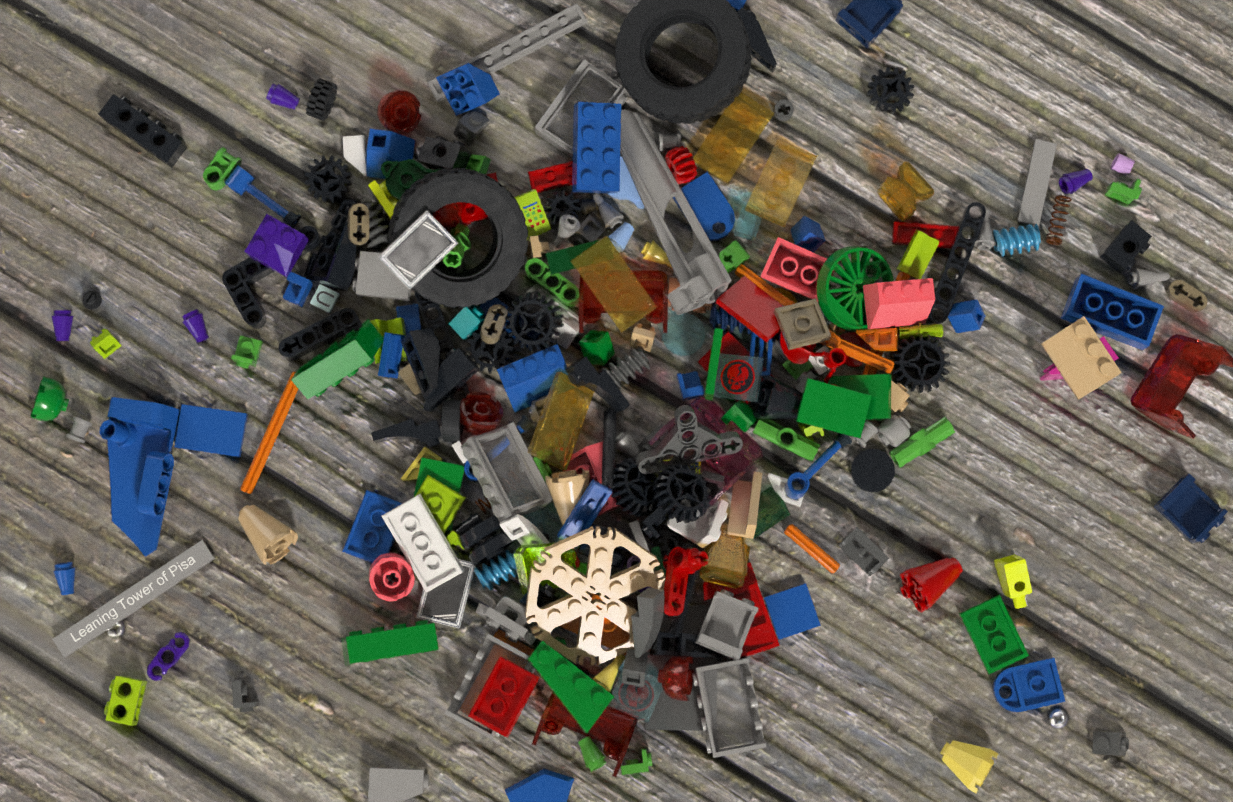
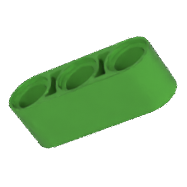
M532 258L527 261L525 271L531 281L535 284L537 283L565 306L572 307L578 304L580 293L576 285L559 273L550 275L548 265L538 258ZM533 265L541 267V271L538 274L529 272ZM550 278H556L559 283L555 287H549L547 281ZM567 291H573L576 293V296L572 300H567L564 294Z

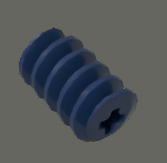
M715 302L712 303L709 324L712 323L713 330L719 324L723 331H725L727 325L730 327L731 332L736 327H738L739 333H742L744 328H747L720 306L717 309ZM747 328L748 334H751L752 331Z

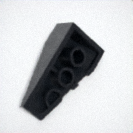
M343 200L331 221L332 228L326 236L323 235L320 240L323 243L317 254H312L304 278L309 279L312 283L321 284L334 290L348 291L355 271L356 245L351 243L348 238V211L353 204H357L359 201ZM359 207L356 211H353V215L357 216V223L359 216ZM353 233V237L357 238V233Z

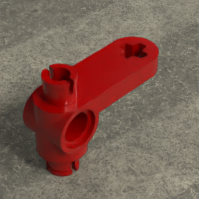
M675 547L669 555L663 558L668 560L663 561V566L667 569L664 584V613L668 616H678L683 612L688 575L693 574L708 563V561H703L708 559L707 553L699 551L697 548L684 549Z

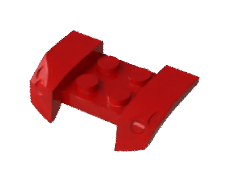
M751 562L717 573L704 581V601L712 599L715 592L726 590L734 594L733 598L741 601L742 598L751 600L755 603L754 606L759 608L742 647L743 651L740 658L752 656L780 646Z

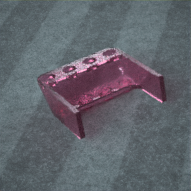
M705 395L697 397L689 404L696 414L697 422L718 434L735 431L740 435L743 442V447L737 453L705 460L719 475L725 476V487L709 502L713 506L762 458L763 454L761 448L733 421L726 425L721 420L725 412L714 401L705 400ZM691 413L682 414L680 420H687ZM675 418L665 424L648 442L651 446L667 432H670L675 426ZM685 432L682 438H689L693 432ZM716 444L708 445L705 450H713Z

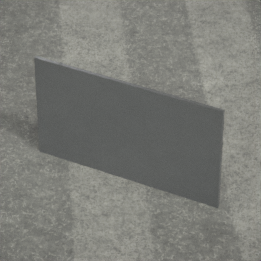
M689 605L690 607H687L689 608L688 612H685L687 615H684L687 618H684L686 619L683 620L685 623H682L684 628H680L683 631L679 632L698 635L710 605ZM663 613L659 632L668 633L669 629H671V621H674L672 620L673 616ZM650 655L646 681L653 689L654 699L650 707L644 711L645 730L703 731L701 718L705 717L703 708L699 709L696 695H700L699 686H694L692 673H696L695 668L717 664V659ZM717 670L704 672L715 729L717 731Z

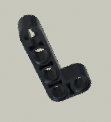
M341 309L283 339L278 347L279 352L287 360H297L343 335L346 336L352 330L357 333L362 327V322L353 309ZM346 315L354 316L352 323L344 324L343 319ZM327 325H334V331L331 334L324 333V328ZM314 335L313 343L305 344L306 336ZM299 340V343L303 346L302 349L298 346L299 344L296 341ZM289 345L293 347L291 354L287 352Z

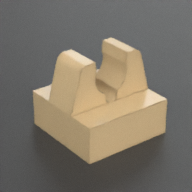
M530 236L527 239V261L532 258L540 259L541 255L546 254V251H550L549 243L539 242L538 236Z
M638 324L637 327H634L630 347L638 349L639 346L641 350L651 352L656 333L655 329L651 327L650 330L642 328L643 324Z

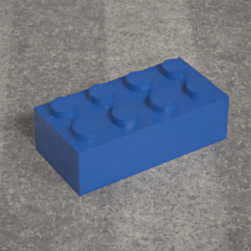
M577 102L574 105L572 192L615 194L620 191L621 104Z
M1080 274L1073 283L1061 319L1074 323L1085 316L1094 332L1134 348L1144 350L1151 343L1164 306Z

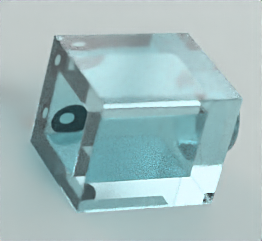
M754 206L742 207L734 236L755 242L763 212H760L759 208Z

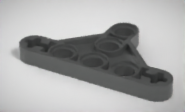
M682 405L674 413L675 426L655 449L640 453L636 457V465L643 474L655 473L679 463L683 466L737 453L743 447V442L740 435L735 431L718 434L697 422L693 408L689 405ZM691 413L687 420H680L682 414ZM685 432H693L689 438H682ZM716 444L713 450H705L708 445ZM687 450H695L692 455L684 456V453ZM673 454L671 460L663 461L665 455Z

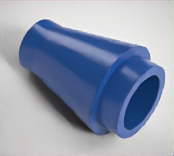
M73 562L55 564L53 573L61 595L74 594L76 567H73Z

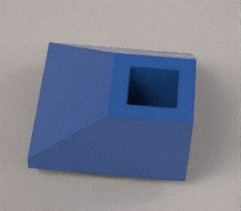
M466 63L436 77L456 116L486 104L500 94L491 75L470 63Z
M370 129L367 145L366 176L385 179L381 172V165L385 161L413 160L416 140L392 131Z

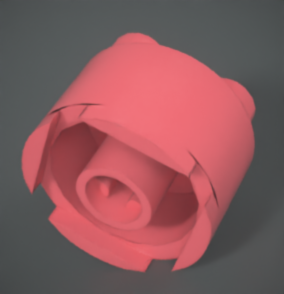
M397 553L381 554L371 564L369 569L370 586L380 599L397 601L407 596L413 588L414 572L404 556ZM395 573L396 579L393 578L391 581H388L386 575Z

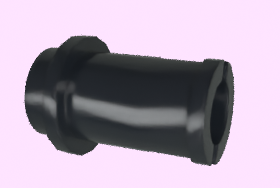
M477 512L475 514L471 513L468 519L454 528L458 535L462 536L471 528L483 522Z

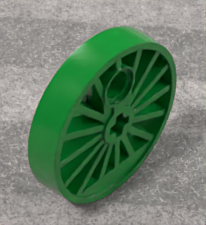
M857 246L841 248L829 256L823 264L817 280V298L826 318L834 325L843 329L868 328L863 285L873 284L881 277L883 282L894 281L887 261L876 251ZM849 253H851V262L848 257ZM840 260L843 264L844 269L838 264ZM834 270L843 280L831 276L832 271ZM829 281L839 284L840 287L829 288ZM841 292L835 298L830 293Z

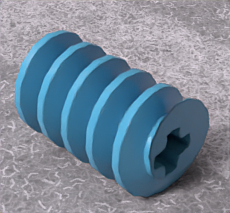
M1037 223L1034 227L1031 224H1028L1026 228L1019 226L1017 230L1014 227L1009 228V231L1003 228L1000 233L998 230H993L996 243L993 247L995 252L999 251L1002 257L1007 249L1010 255H1013L1014 248L1017 249L1019 254L1022 253V247H1025L1027 252H1030L1031 246H1034L1036 251L1039 250L1041 239Z
M506 550V558H503L500 554L497 555V563L490 559V567L482 563L483 571H480L477 567L474 568V572L484 590L487 587L492 591L494 589L493 582L501 586L500 578L508 582V574H511L514 578L517 577V569L521 573L525 572L515 551L512 554Z

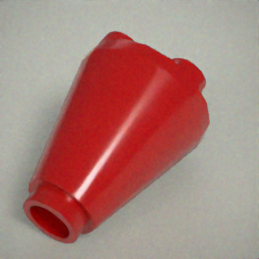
M952 557L907 569L900 574L903 585L900 587V591L905 598H910L916 609L922 613L931 608L957 580L963 571L962 566L956 558Z

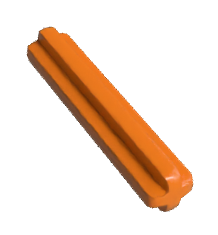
M790 524L785 529L784 533L830 573H835L838 570L840 564L796 526Z

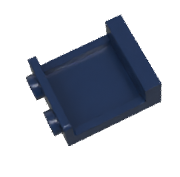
M853 0L845 9L843 8L837 14L835 21L864 47L868 48L900 14L903 4L901 0Z
M1189 473L1183 475L1153 507L1190 543H1203L1211 535L1209 531L1214 526L1217 528L1225 521L1224 515L1228 511L1225 508L1221 509L1194 483L1196 479Z

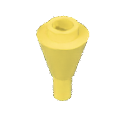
M654 240L651 243L646 242L641 251L643 254L642 259L662 265L665 264L672 268L665 251Z
M622 654L617 656L593 680L611 692L619 671L618 669L626 657Z

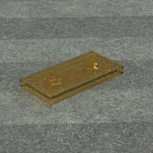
M742 92L725 109L693 157L695 165L706 172L708 171L709 174L728 185L774 115V112Z
M777 139L745 207V211L785 228L817 156Z
M607 236L571 260V263L621 333L657 308Z
M556 372L527 453L562 471L567 470L594 391L584 386L577 387L570 382L568 375Z

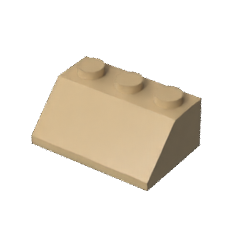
M1085 316L1041 344L1078 400L1122 373Z

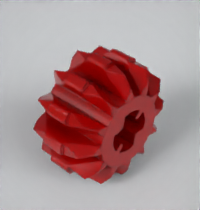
M675 147L667 152L665 155L666 163L678 184H685L695 179V176H697V166L695 165L692 153L689 152L687 147Z

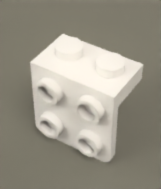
M721 499L711 507L709 506L705 515L696 521H690L686 524L683 521L677 523L674 517L668 520L667 525L673 531L704 548L711 542H716L719 539L721 525L728 515L726 510L729 503Z

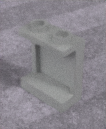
M360 251V257H356L355 270H358V276L353 280V291H356L357 297L400 299L401 302H410L411 289L378 257L381 253Z
M717 591L714 593L695 643L738 660L742 654V647L754 616L759 608L755 607V603L751 600L742 598L741 601L733 598L734 594L729 591Z

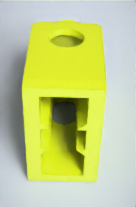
M1015 554L995 559L994 563L1003 594L1012 598L1015 609L1028 606L1025 595L1031 594L1032 588L1026 560Z

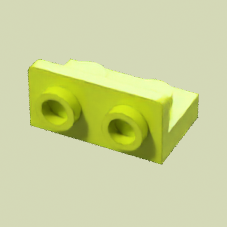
M374 180L368 186L391 219L394 213L393 210L399 201L388 192L386 181L378 185Z

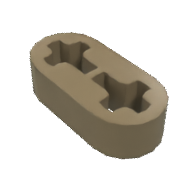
M361 203L353 204L348 211V238L355 245H363L369 239L370 213L367 206ZM358 207H360V211H364V215L360 216V223H357V216L353 215V211H356ZM357 225H360V233H364V238H360V242L357 241L356 237H353V233H357Z
M1175 280L1166 289L1167 295L1171 300L1190 312H1200L1207 306V297L1185 281ZM1180 286L1182 293L1174 294L1175 289L1173 287ZM1199 298L1198 303L1201 305L1194 307V301L1191 299Z
M497 304L489 308L481 328L480 336L483 342L495 344L500 339L506 324L505 316L508 314L504 306ZM497 313L501 314V315L498 317V320L495 321V320H494V316H495ZM491 327L494 328V333L488 335Z

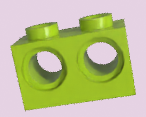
M116 676L110 684L109 692L112 694L110 702L108 701L105 705V720L130 726L137 725L147 681L126 676ZM125 683H129L131 686L129 695L123 693L122 688ZM120 705L126 708L124 717H120L117 713Z

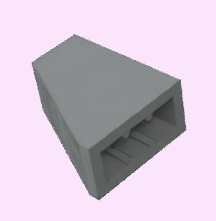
M371 767L369 772L368 802H403L425 792V788H429L430 775L426 774V769Z

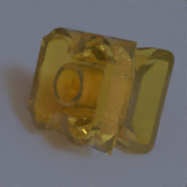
M904 162L898 169L897 179L887 177L880 184L877 193L879 198L896 217L905 222L916 211V203L930 199L934 194V189L909 162Z
M722 528L719 539L705 546L708 559L703 561H708L706 566L701 567L699 576L706 582L738 588L743 586L745 576L747 575L750 546L744 543L743 537L728 535L727 528Z

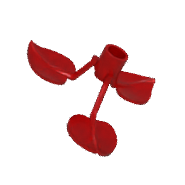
M780 332L781 349L786 358L791 362L804 364L808 361L809 355L824 357V364L830 368L824 383L828 384L836 368L842 364H846L849 367H859L864 364L847 356L840 348H834L829 352H812L816 343L788 350L783 334ZM847 332L839 336L841 339L868 351L871 350V347L856 332Z

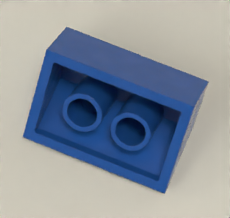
M558 344L497 369L515 413L530 407L531 402L554 392L559 395L575 388L574 384L568 379V373L565 371L567 365Z

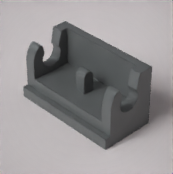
M858 527L854 528L838 545L869 577L889 559Z

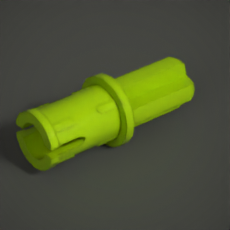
M921 323L917 326H899L900 340L909 339L911 335L918 339V336L921 334L923 338H927L928 335L931 338L942 337L943 326L941 324L921 325Z

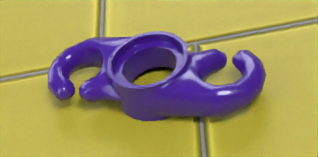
M182 632L175 633V638H182L184 645L181 647L176 646L175 639L172 638L165 647L158 651L157 655L147 666V675L151 680L159 681L162 679L161 675L153 674L152 670L155 666H159L161 673L164 675L171 666H174L189 647L190 639L188 635ZM166 650H171L174 653V659L170 663L164 662L162 658Z

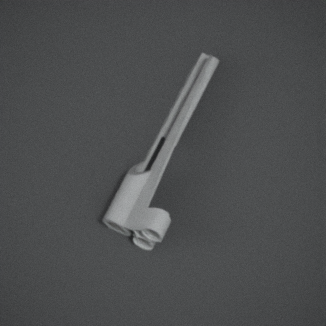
M625 109L621 110L620 154L680 284V287L666 296L677 315L700 308L705 303L711 304L726 291L732 279L639 113H633ZM672 197H675L692 228L694 241L693 248L689 253L681 249L664 218L666 207Z

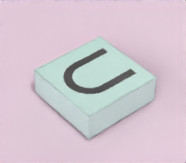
M319 284L310 304L327 313H331L340 294Z

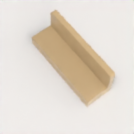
M754 471L751 482L734 480L727 529L728 535L754 538L762 481L761 472Z

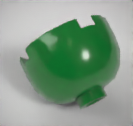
M43 376L30 418L40 421H51L57 418L61 411L66 412L69 399L65 398L66 390L59 381Z

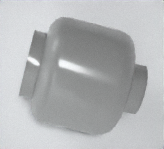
M892 414L891 419H885L878 426L880 433L878 438L885 446L890 444L893 447H897L910 436L909 429L911 426L900 414L898 416Z

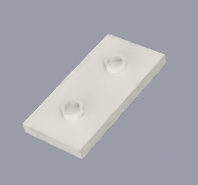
M421 494L382 515L426 593L465 571Z

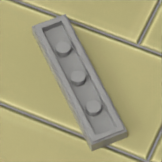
M1039 139L1034 141L1017 223L1031 224L1033 227L1036 223L1038 227L1040 225L1057 146L1056 143Z

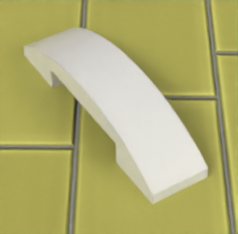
M519 514L500 522L499 525L512 541L517 539L533 560H536L538 563L545 561L540 552L545 551L544 548L551 544L534 524ZM547 579L543 580L545 583H547V584L550 585L551 587H553V586L556 585V584H554L553 582H551L550 580H547Z

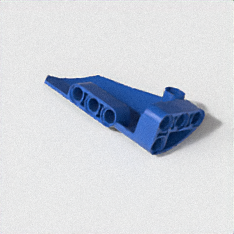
M111 397L107 415L109 420L101 424L100 436L108 441L112 522L132 540L144 556H147L155 551L158 546L174 466V457L171 451L180 409L154 402Z

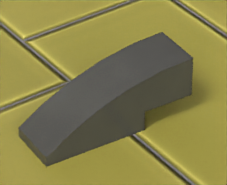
M647 588L637 596L638 611L631 616L636 658H640L652 647L659 633L664 613V590Z

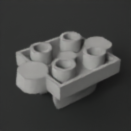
M506 596L498 602L495 609L488 608L479 603L476 613L484 618L486 625L492 630H502L506 634L505 637L514 643L520 641L532 646L537 639L525 628L527 625L525 617L526 607ZM507 610L518 615L515 622L504 616Z

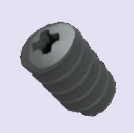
M372 201L361 203L367 206L370 213L369 239L366 242L369 243L368 249L373 250L386 245L388 233L385 234V231L389 229V226L381 225L386 221V218H379L378 216L383 211L375 210L380 203ZM359 207V216H358L359 222H358V223H360V216H363V215H364V211H360V207Z
M639 346V352L634 348L630 350L632 356L624 353V361L616 358L617 366L610 362L608 364L610 370H607L605 367L601 368V370L607 371L619 389L622 388L621 381L629 384L628 376L634 380L637 379L636 371L643 375L642 367L651 370L650 363Z

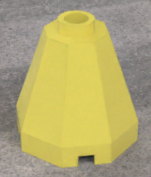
M954 740L951 744L946 742L940 752L943 755L942 761L975 794L978 792L975 786L979 785L981 787L994 764V760L991 758L997 759L999 755L989 748Z

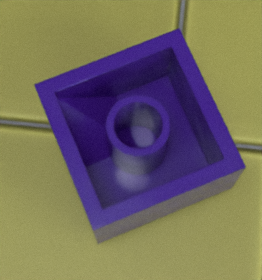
M266 214L244 252L250 258L287 278L309 240L303 233Z

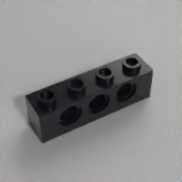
M113 94L98 115L105 122L172 168L187 149L183 143L184 139L174 131L172 134L165 130L167 127L157 119L155 122L148 118L150 115L140 107L137 110L131 106L133 103L123 95L119 98ZM131 113L130 119L123 121V116ZM148 125V130L145 133H140L141 127ZM166 138L164 144L157 145L158 139Z

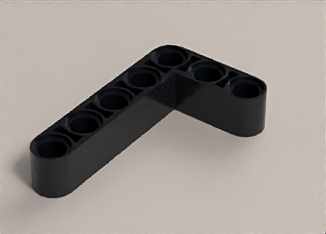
M305 226L297 230L305 236L309 233L315 234L314 240L306 244L299 258L316 249L321 243L320 234L312 226ZM249 257L226 270L222 276V281L244 321L250 327L259 329L265 325L267 318L250 285L275 271ZM252 265H257V272L249 274V268ZM238 276V282L235 285H230V278ZM248 294L249 300L244 304L240 303L241 296ZM253 313L260 314V318L256 322L250 321Z

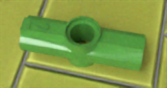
M456 223L451 228L450 235L458 244L443 258V262L447 267L457 268L460 266L464 252L471 248V243L468 239L470 229L466 224Z
M943 417L928 428H923L909 437L908 441L894 448L889 454L894 463L901 468L916 457H921L935 448L939 442L955 433L950 421Z
M759 419L752 432L776 444L779 448L788 450L810 462L813 461L820 447L819 444L770 419ZM789 434L792 437V443H782L781 435Z

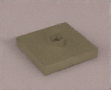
M817 299L775 308L774 314L788 350L830 340L831 334Z

